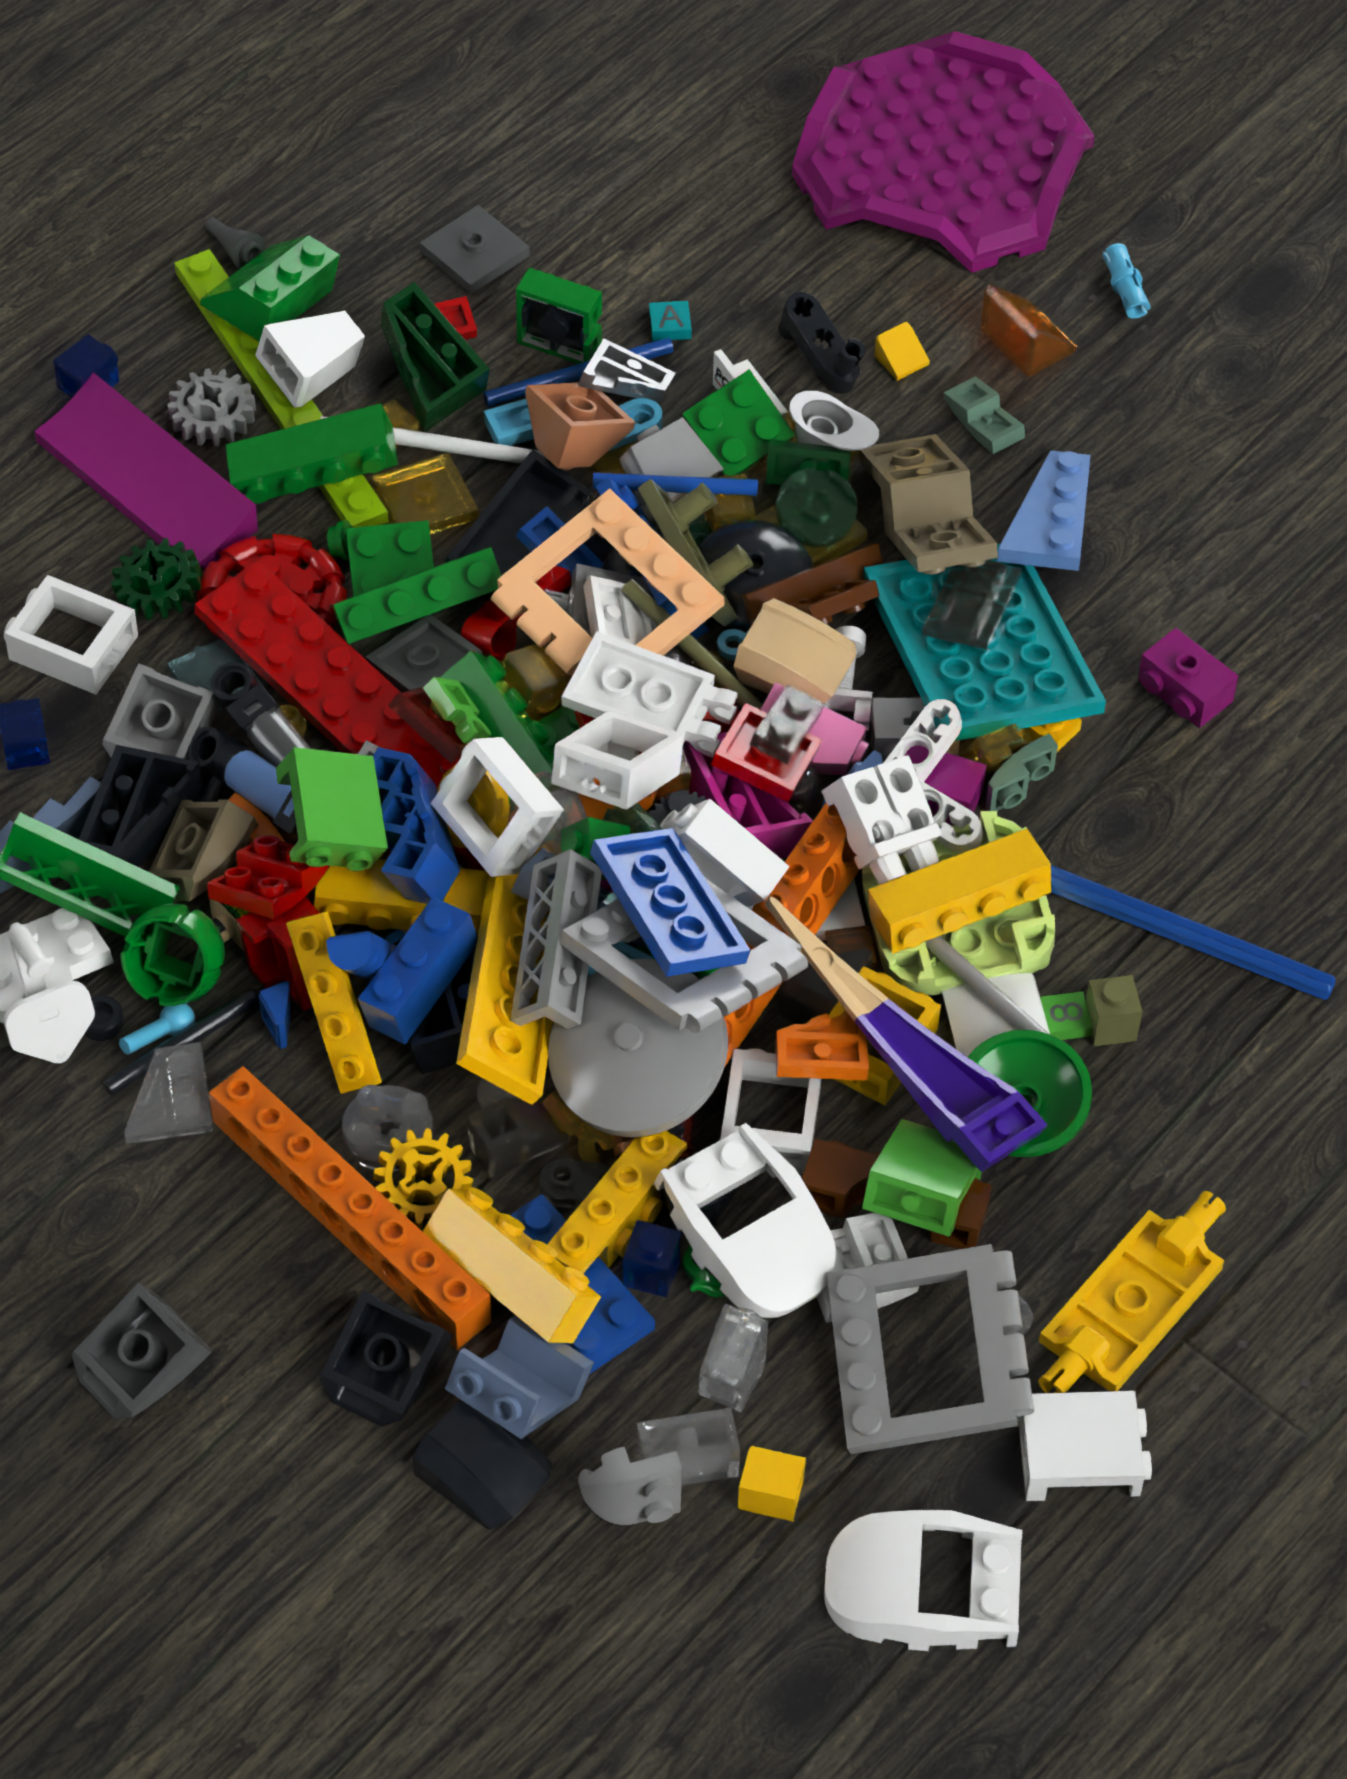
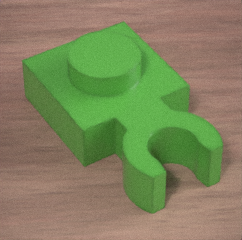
M433 677L423 687L432 701V710L442 720L453 722L455 731L464 744H468L472 739L488 738L491 735L488 727L477 717L480 713L458 680Z

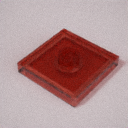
M423 687L397 694L388 706L450 763L459 761L462 757V750L467 744H464L458 737L452 721H444L435 714L431 708L432 701Z

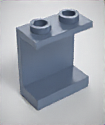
M515 1315L508 1320L497 1350L481 1359L466 1348L459 1351L445 1389L522 1439L579 1400L594 1362L565 1343H548Z

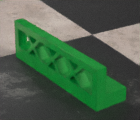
M21 812L13 823L7 843L0 853V879L124 937L127 936L133 924L129 916L143 915L151 908L163 904H174L180 886ZM12 855L27 862L32 870L21 872L6 864ZM62 878L69 882L72 889L60 890L51 885L49 879ZM89 897H103L109 901L112 907L106 909L92 905Z

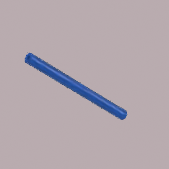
M669 337L627 349L648 360L673 353L674 351ZM590 361L483 392L485 404L487 407L524 397L526 396L527 385L561 384L578 381L581 379Z

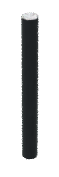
M251 988L247 989L103 1080L106 1091L111 1096L120 1092L259 1003L258 996Z

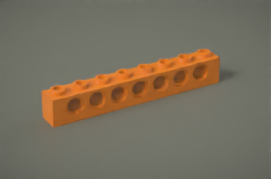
M825 803L786 859L785 863L789 868L769 894V896L776 898L814 935H816L860 870L854 860V857L857 855L848 843L846 828L835 805L828 807L827 803ZM766 900L753 906L751 909L753 912L788 936L766 907ZM746 942V944L748 945V947L750 948V950H752V949L755 948V947H753L752 945H750L748 942ZM781 984L756 999H752L751 1002L724 1017L728 1033V1052L725 1066L733 1056L734 1049H738Z
M244 1066L209 1092L212 1121L427 1323L429 1321L451 1333L453 1336L449 1343L456 1350H459L491 1323L490 1294Z

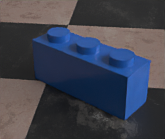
M432 897L358 998L370 1028L403 1044L408 1042L476 948L478 936L469 913Z

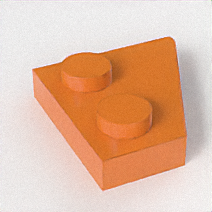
M825 1013L811 1018L805 1024H794L776 1032V1077L867 1080L869 1071L867 1037L848 1013L834 1018H830Z

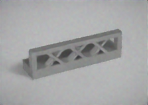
M571 849L533 866L510 1020L519 1026L542 1017H547L566 1029L581 1025L589 965L560 945L563 929L597 911L602 871L598 865ZM555 873V879L546 890L548 876ZM550 910L549 918L541 928V921ZM544 949V955L535 967L536 959ZM539 987L537 1003L529 1006L530 998Z

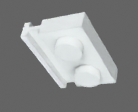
M590 575L583 585L592 638L596 631L636 645L652 632L650 618L621 591L626 583Z

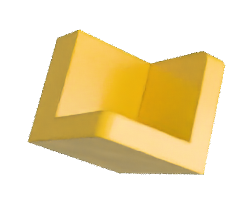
M751 1446L748 1450L739 1485L738 1508L793 1522L804 1482L806 1458Z

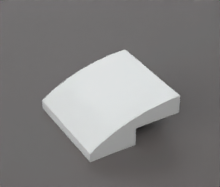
M1032 973L1008 974L988 978L1050 1034L1036 980ZM967 983L942 991L956 1050L966 1057L987 1039L1004 1032L1018 1030Z
M877 1213L846 1218L843 1228L830 1230L836 1249L833 1272L908 1259L894 1222L890 1217ZM827 1286L816 1297L826 1323L832 1322L829 1289ZM919 1286L876 1293L877 1309L918 1292Z

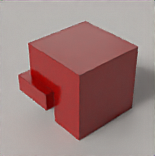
M304 897L294 907L275 919L252 912L236 919L249 971L265 989L279 982L289 981L292 999L304 1012L312 1008L313 1006L286 923L319 914L320 912Z

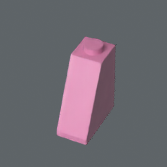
M775 683L761 708L762 711L822 739L820 748L805 774L846 775L852 764H855L857 761L862 762L870 744L864 741L867 727L780 684Z

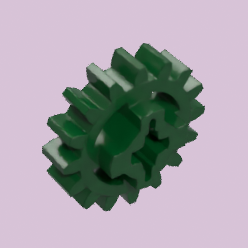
M164 538L158 546H155L151 539L147 540L146 548L142 550L135 545L132 546L133 555L131 557L120 556L119 560L122 567L112 569L115 580L111 582V586L119 604L134 609L135 616L143 611L146 620H151L154 613L160 612L163 619H166L168 617V610L172 608L181 613L183 611L181 603L183 601L193 603L196 600L193 591L200 590L202 587L200 577L203 576V572L192 549L186 550L184 543L181 541L171 547L168 538Z

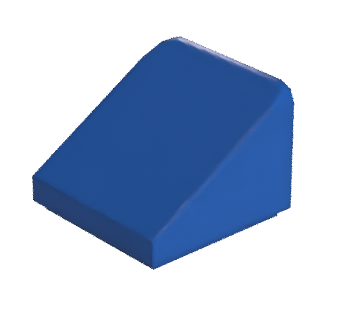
M284 981L260 991L259 995L261 1018L277 1047H280V1049L287 1047L292 1013L291 985L289 981Z

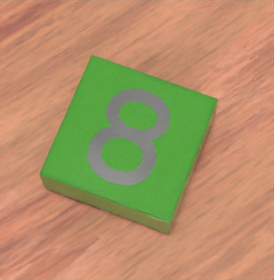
M1083 991L1040 997L1050 1035L1060 1040L1090 1037L1092 1035L1093 1027Z

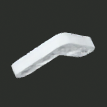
M937 699L924 707L884 763L904 757L906 752L913 746L921 745L929 750L928 757L923 762L912 765L926 800L934 801L939 805V810L933 817V824L937 823L939 828L941 827L942 835L935 840L952 851L964 853L977 848L983 839V830L978 816L924 783L962 729V720L957 706L946 699ZM948 714L950 724L948 726L940 724L935 730L933 718L936 716L942 719ZM932 733L937 742L936 744L929 738ZM948 813L951 823L957 827L964 828L969 824L971 835L962 834L957 839L954 828L945 822Z

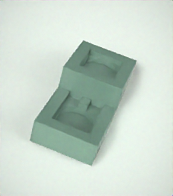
M976 376L943 392L944 400L958 420L992 454L1025 438L1024 425L1000 407L999 393Z

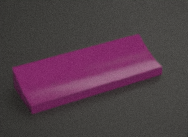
M94 372L58 413L34 431L36 442L157 543L160 544L164 538H168L171 547L181 541L184 543L186 550L192 549L202 571L209 562L219 560L220 552L226 547L248 538L258 531L255 503Z

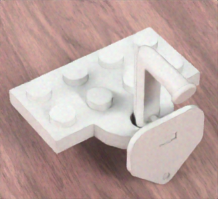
M60 908L52 914L27 924L13 923L10 925L8 932L0 934V1023H4L8 1041L13 1050L53 1063H63L70 1057L93 1021L95 1011L90 993L82 983L73 980L114 962L109 947L90 920Z

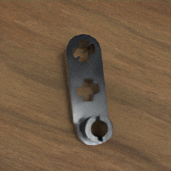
M805 292L792 294L786 301L782 311L781 321L778 326L780 335L784 339L797 343L819 379L823 380L831 391L839 394L848 393L853 389L860 374L859 364L865 355L864 344L855 338H848L846 343L814 296ZM820 339V343L823 340L829 344L827 349H824L822 344L820 347L814 344L815 340Z

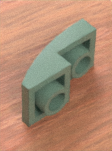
M1046 734L1021 748L996 771L988 784L985 806L987 811H998L1003 808L1010 809L1017 806L1027 797L1029 781L1041 780L1054 771L1058 745L1050 734Z

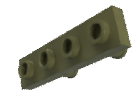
M649 479L638 487L645 501L641 505L642 511L654 526L658 524L662 531V534L659 536L724 596V606L714 613L712 617L725 627L738 617L723 592L725 590L724 586L739 574L753 566L751 559L745 550L737 544L732 550L708 565L688 529L692 521L712 506L718 504L714 494L702 482L697 488L673 503L669 494L652 479Z

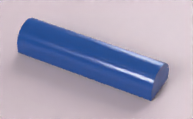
M370 931L328 937L329 939L326 940L328 955L333 964L368 982H371L396 948V945Z

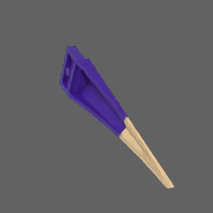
M768 897L765 902L768 910L788 936L802 945L801 953L806 956L811 966L948 1143L955 1141L981 1172L1042 1133L1048 1124L1018 1090L979 1066L919 1023L852 969L776 898Z

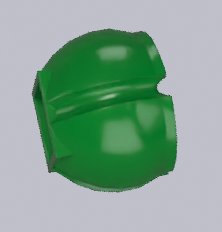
M163 904L151 908L137 918L125 938L127 944L124 945V950L121 952L122 969L131 987L146 1000L154 999L157 996L159 998V1005L162 1006L187 1004L196 1001L208 993L217 983L221 974L220 966L224 963L225 948L220 934V927L216 926L203 912L199 910L190 912L189 908L183 904ZM171 932L195 940L198 949L193 965L165 954Z

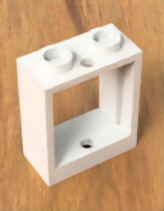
M49 575L45 577L38 588L31 590L23 609L17 617H12L8 621L4 630V640H6L9 660L93 694L99 692L138 637L134 609ZM53 608L103 627L84 655L34 636Z
M609 710L555 744L551 784L627 810L680 774L684 735ZM594 778L599 780L600 786L595 784Z
M503 737L473 739L462 750V757L452 772L442 780L440 790L431 802V805L491 877L519 874L522 867L531 859L564 809ZM487 770L519 807L499 839L467 802Z
M711 799L696 805L689 803L680 812L673 810L658 827V830L674 828L703 876L746 907L765 901L789 868L784 861Z
M734 1049L720 1140L740 1128V1126H735L742 1080L808 1088L802 1134L752 1128L786 1159L798 1173L803 1174L814 1142L822 1079L776 1077V1055L774 1053H767L761 1049Z

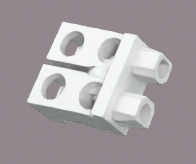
M909 755L879 764L874 768L870 767L843 776L821 791L828 807L836 806L846 828L848 843L857 855L854 857L858 869L870 866L879 885L906 875L899 858L900 855L905 854L912 872L939 862L932 841L940 837L942 833L938 824H933L931 810Z

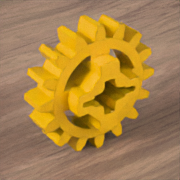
M429 1128L425 1129L423 1138L419 1139L416 1138L412 1130H408L406 1142L403 1144L396 1138H392L389 1145L392 1154L384 1151L379 1153L378 1162L384 1167L375 1168L373 1175L374 1180L384 1182L375 1188L384 1197H387L407 1218H414V1224L419 1229H421L424 1219L432 1217L447 1192V1186L442 1182V1179L447 1176L450 1170L454 1179L452 1189L468 1190L473 1185V1178L464 1176V1174L471 1170V1160L459 1161L463 1152L462 1145L459 1144L450 1149L447 1146L449 1135L444 1133L438 1141L433 1140L432 1132ZM418 1152H428L434 1155H424ZM396 1165H398L404 1179L395 1188L392 1174ZM416 1173L421 1177H426L428 1174L432 1175L430 1185L424 1180L414 1183ZM412 1203H427L429 1206H419Z

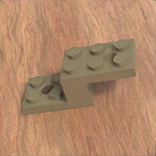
M936 434L876 444L865 450H859L860 464L881 487L885 534L917 572L938 574L945 571V567L956 565L978 567L983 565L985 560L998 558L997 542L973 517L970 470Z

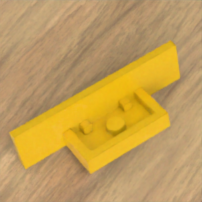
M328 911L287 922L286 925L340 1094L382 1083L348 972L334 965L328 955L326 940L329 939L328 937L335 936Z
M667 1131L636 1137L547 1244L556 1251L557 1256L555 1259L565 1267L574 1268L584 1274L597 1257L609 1268L618 1256H626L635 1243L638 1231L645 1223L648 1225L653 1223L662 1209L663 1201L660 1200V1190L657 1191L654 1185L659 1172L664 1168L670 1169L686 1150L687 1143Z

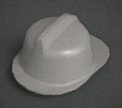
M803 391L796 394L790 401L789 412L795 422L794 434L798 443L833 446L838 449L855 451L865 450L873 446L879 439V429L872 420L844 405L841 401L827 393Z

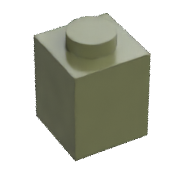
M1133 975L1089 980L1086 1004L1093 1027L1091 1035L1093 1047L1137 1041L1142 1008Z

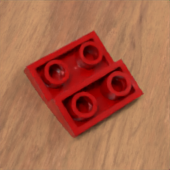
M260 836L255 838L252 844L236 851L237 867L229 868L223 875L207 882L208 899L275 919L300 902L317 885L330 866L311 867L306 863L290 861L289 851L295 845L280 841L276 836Z

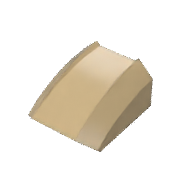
M773 598L763 603L756 620L743 642L739 644L734 669L739 682L769 694L773 685L777 683L823 706L833 697L854 661L856 647L854 642L827 624L791 605Z

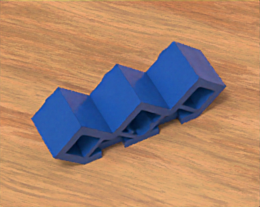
M378 747L373 757L387 847L391 851L381 871L405 899L428 904L432 897L443 901L460 869L447 823L431 805V802L438 793L436 784L411 754Z

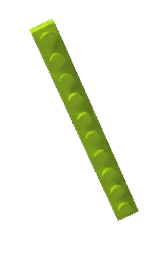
M208 249L174 262L176 275L280 430L321 419L323 415L312 399L302 407L295 408L255 356L259 341L200 305L202 297L229 278L211 250ZM363 474L347 478L339 483H328L318 486L341 521L348 520L352 527L382 525L389 522L387 509Z

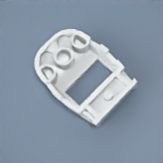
M747 1123L741 1125L736 1132L670 1169L664 1168L659 1172L654 1185L657 1191L665 1188L674 1208L670 1216L679 1232L683 1231L693 1249L691 1256L701 1270L707 1268L722 1284L720 1290L744 1312L763 1318L780 1317L813 1300L827 1288V1273L834 1271L836 1249L832 1233L797 1170ZM765 1171L772 1178L777 1177L793 1200L723 1240L700 1210L701 1207Z
M952 1510L891 1511L872 1513L859 1517L841 1530L829 1549L824 1589L827 1611L836 1625L846 1633L860 1639L882 1643L884 1639L908 1643V1650L928 1651L929 1646L956 1645V1650L977 1649L978 1640L1007 1638L1006 1647H1016L1019 1633L1022 1530ZM922 1531H952L961 1533L962 1538L972 1539L969 1618L918 1612Z

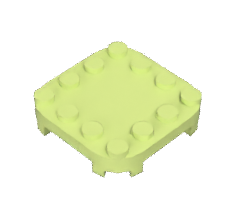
M980 811L983 839L979 846L1019 832L1027 827L1021 828L1013 821L998 817L997 811ZM969 824L964 828H959L956 825L952 826L957 839L962 834L971 835ZM936 840L932 841L939 862L961 854L952 851ZM905 854L900 855L899 858L906 874L912 873ZM870 866L862 868L863 894L868 913V889L879 885ZM1044 895L1035 901H1028L1002 911L996 916L984 918L966 925L955 932H948L940 936L987 978L1017 973H1034L1046 968L1050 963V956L1055 942V915L1051 914L1047 896ZM871 921L882 967L885 973L892 977L895 982L914 992H922L927 995L942 994L944 990L966 984L927 948L926 942L892 954Z

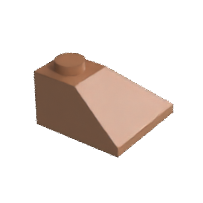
M578 383L527 385L525 395L536 448L558 469L568 471L576 467H591L635 427L636 422L602 391L579 386Z

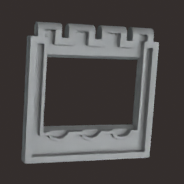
M707 879L706 881L743 939L755 948L750 951L746 964L719 968L678 993L613 947V945L619 942L630 943L641 936L619 899L563 929L560 945L680 1031L686 1027L693 1033L701 1032L721 1020L722 1017H726L751 1002L752 999H756L781 984L782 981L788 980L808 967V960L801 953L802 945Z
M988 1244L827 1273L846 1442L850 1454L1018 1426L1017 1417L1034 1413L1030 1379H1012V1377L1027 1374L1029 1369L1024 1335L1020 1333L1006 1335V1333L1021 1330L1023 1327L1018 1291H1000V1289L1016 1285L1011 1251L994 1252L992 1245ZM968 1278L984 1402L891 1418L876 1293Z

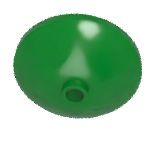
M1013 1030L987 1039L969 1054V1059L1018 1090L1048 1124L1040 1135L1008 1156L1035 1157L1050 1153L1067 1144L1083 1127L1091 1108V1079L1081 1057L1064 1041L1040 1031Z

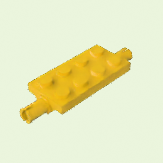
M1203 1191L1199 1199L1185 1215L1177 1216L1175 1219H1163L1151 1210L1146 1212L1041 1331L1039 1343L1059 1356L1058 1360L1038 1380L1039 1386L1045 1393H1049L1053 1387L1056 1388L1054 1393H1066L1082 1374H1085L1109 1392L1118 1391L1221 1272L1224 1260L1211 1252L1204 1242L1205 1232L1226 1211V1206L1219 1197H1216L1209 1204L1208 1201L1213 1197V1193Z

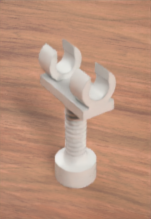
M842 626L836 629V631L855 643V659L861 657L865 652L866 646L865 632L855 626ZM854 659L833 697L823 706L830 710L855 712L854 721L867 727L866 730H869L873 692L852 690L856 661Z

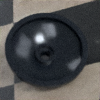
M742 520L726 524L712 532L699 546L708 565L725 555L738 544L745 550L751 561H756L762 566L759 569L748 568L724 586L725 590L723 592L738 618L725 627L712 616L709 619L725 630L737 629L746 633L751 628L742 595L813 567L806 548L792 533L778 525L760 520Z

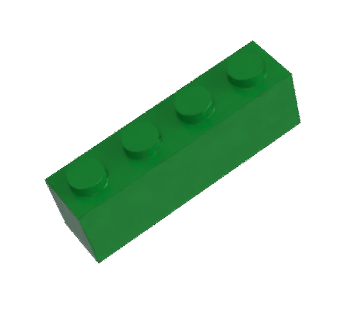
M381 403L225 444L230 484L255 504L290 493H301L306 489L324 484L339 483L347 478L358 475L377 473L385 468L398 465L393 425Z
M489 547L331 604L343 639L348 644L493 592L499 589L497 579L502 575L492 548Z
M471 650L439 678L458 680L480 712L477 717L490 730L491 735L488 738L503 737L555 800L560 803L565 799L566 789L551 784L554 752L547 743L550 740L549 734L538 721L531 720L525 711L528 707L526 700L515 688L508 686L503 678L506 675V671L498 660L491 655L485 657Z

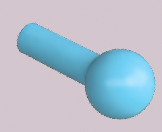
M187 1004L165 1006L161 1011L160 1019L119 1040L120 1048L125 1054L129 1055L167 1034L175 1036L195 1023V1014Z

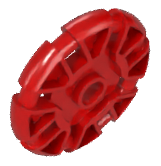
M272 534V538L256 540V536H252L229 545L220 552V559L217 562H209L203 571V576L200 578L202 587L197 592L199 601L233 578L228 574L231 570L240 573L259 560L330 627L337 625L331 604L347 599V590L342 586L345 583L344 574L332 555L323 548L316 550L312 547V542L287 534ZM303 562L309 564L305 570L299 567ZM324 590L322 593H314V591ZM207 626V628L212 632L213 635H215L219 640L223 641L213 630H211Z

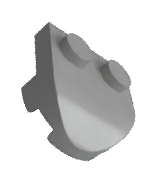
M625 1446L601 1456V1467L594 1472L583 1469L578 1477L581 1494L587 1505L599 1517L610 1523L618 1525H632L644 1521L658 1523L669 1519L673 1514L681 1511L682 1465L677 1451L630 1463Z

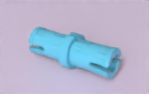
M1121 243L1112 244L1106 248V252H1103V259L1112 277L1110 280L1114 292L1118 293L1121 297L1126 315L1129 318H1140L1148 313L1147 310L1151 308L1141 285V273L1132 265L1126 246Z

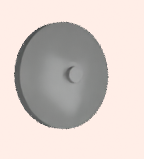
M631 959L676 993L699 981L692 973L666 977L655 959ZM596 972L587 978L581 1025L566 1029L556 1022L553 1023L548 1045L551 1077L562 1100L581 1120L591 1127L622 1137H642L657 1134L673 1128L698 1111L713 1093L721 1078L727 1059V1026L725 1018L722 1017L721 1020L699 1033H693L686 1027L679 1031L602 974Z

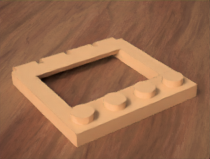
M610 488L497 579L499 589L491 596V600L511 620L524 612L517 620L516 625L539 647H543L553 640L546 647L545 653L568 675H572L575 672L593 638L535 582L595 533L601 538H605L630 565H633L659 593L664 594L676 606L677 611L635 646L664 656L724 606V596Z

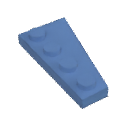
M1050 450L998 548L997 562L1079 571L1091 455L1077 454L1071 451L1060 452Z

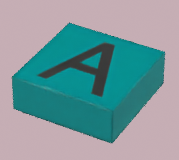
M688 301L649 303L652 341L668 337L671 340L691 339L692 328Z

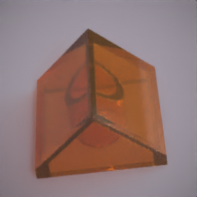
M990 284L985 289L980 329L1028 377L1073 354L1077 349V346L1029 299Z

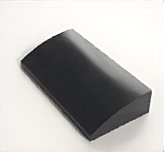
M532 449L450 552L444 563L491 547L500 573L503 575L531 553L516 537V534L520 528L545 507H548L566 524L599 496ZM495 591L479 597L489 600Z

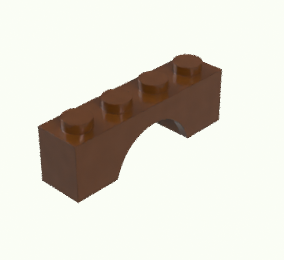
M814 1139L802 1180L821 1213L843 1218L853 1207L864 1202L870 1169L881 1152L869 1153L850 1148L839 1141L827 1142ZM975 1178L959 1205L955 1228L950 1237L928 1230L930 1242L956 1249L976 1247L988 1211L992 1185Z

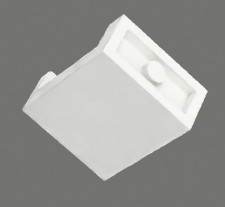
M1135 1391L1032 1394L1034 1413L1018 1417L1026 1501H1045L1048 1487L1129 1485L1131 1497L1141 1495L1144 1480L1151 1479L1152 1464L1150 1452L1142 1451L1141 1437H1146L1147 1432L1145 1409H1137Z

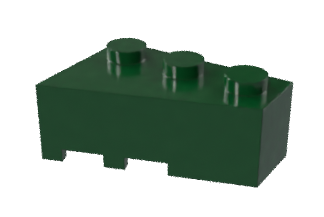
M415 281L383 302L380 325L423 432H426L486 391L490 368Z

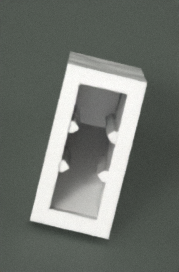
M346 311L264 325L255 356L292 405L297 408L302 407L356 366L365 336Z

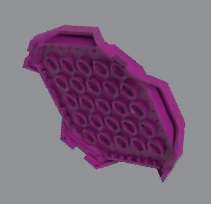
M953 31L916 44L907 45L846 65L833 67L807 116L792 164V176L802 193H808L812 199L814 212L826 230L861 219L938 241L973 273L998 265L999 257L1016 252L1020 258L1046 249L1060 201L1084 151L1094 147L1095 136L1060 84L1026 51Z

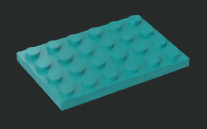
M1001 543L997 544V552ZM997 558L985 560V563L978 567H964L961 565L945 567V571L938 574L917 572L908 560L864 567V580H876L880 596L873 598V601L924 705L927 706L930 702L937 699H946L957 706L962 720V729L955 741L1103 714L1105 712L1106 700L1034 566L997 562ZM948 714L942 719L936 716L933 718L936 729L940 724L947 726L950 724Z

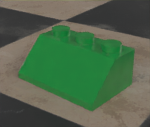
M309 235L272 245L202 297L200 305L260 342L264 325L295 320L332 291L340 254Z

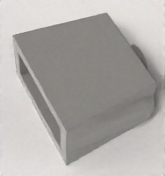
M683 417L661 430L657 425H654L643 431L636 437L638 443L632 445L619 459L626 474L715 478L724 469ZM635 491V494L640 504L642 505L643 503H645V501L641 496L640 492ZM667 492L673 503L688 494Z

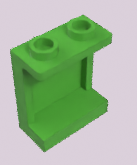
M293 747L276 767L278 784L291 785L298 842L289 851L290 861L306 863L311 867L326 865L347 867L351 871H363L371 868L388 849L374 757Z
M901 1119L870 1169L862 1209L950 1237L955 1228L959 1205L974 1179L981 1180L982 1172L955 1141L948 1143L938 1130Z

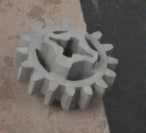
M209 368L205 369L204 376L198 377L194 372L189 373L190 382L178 380L176 382L177 391L169 392L170 403L167 405L169 420H172L173 430H182L184 440H188L193 436L197 437V445L202 446L206 439H212L213 445L219 446L220 438L224 437L232 443L235 441V432L245 435L247 433V424L254 423L255 395L251 394V385L249 383L241 385V376L238 374L227 378L225 369H222L218 375H212Z

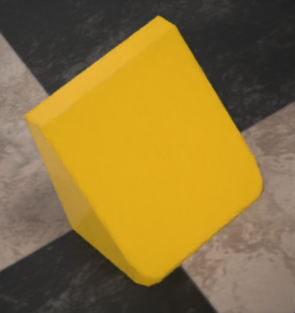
M904 322L876 337L874 356L897 381L929 365L930 360L908 322Z

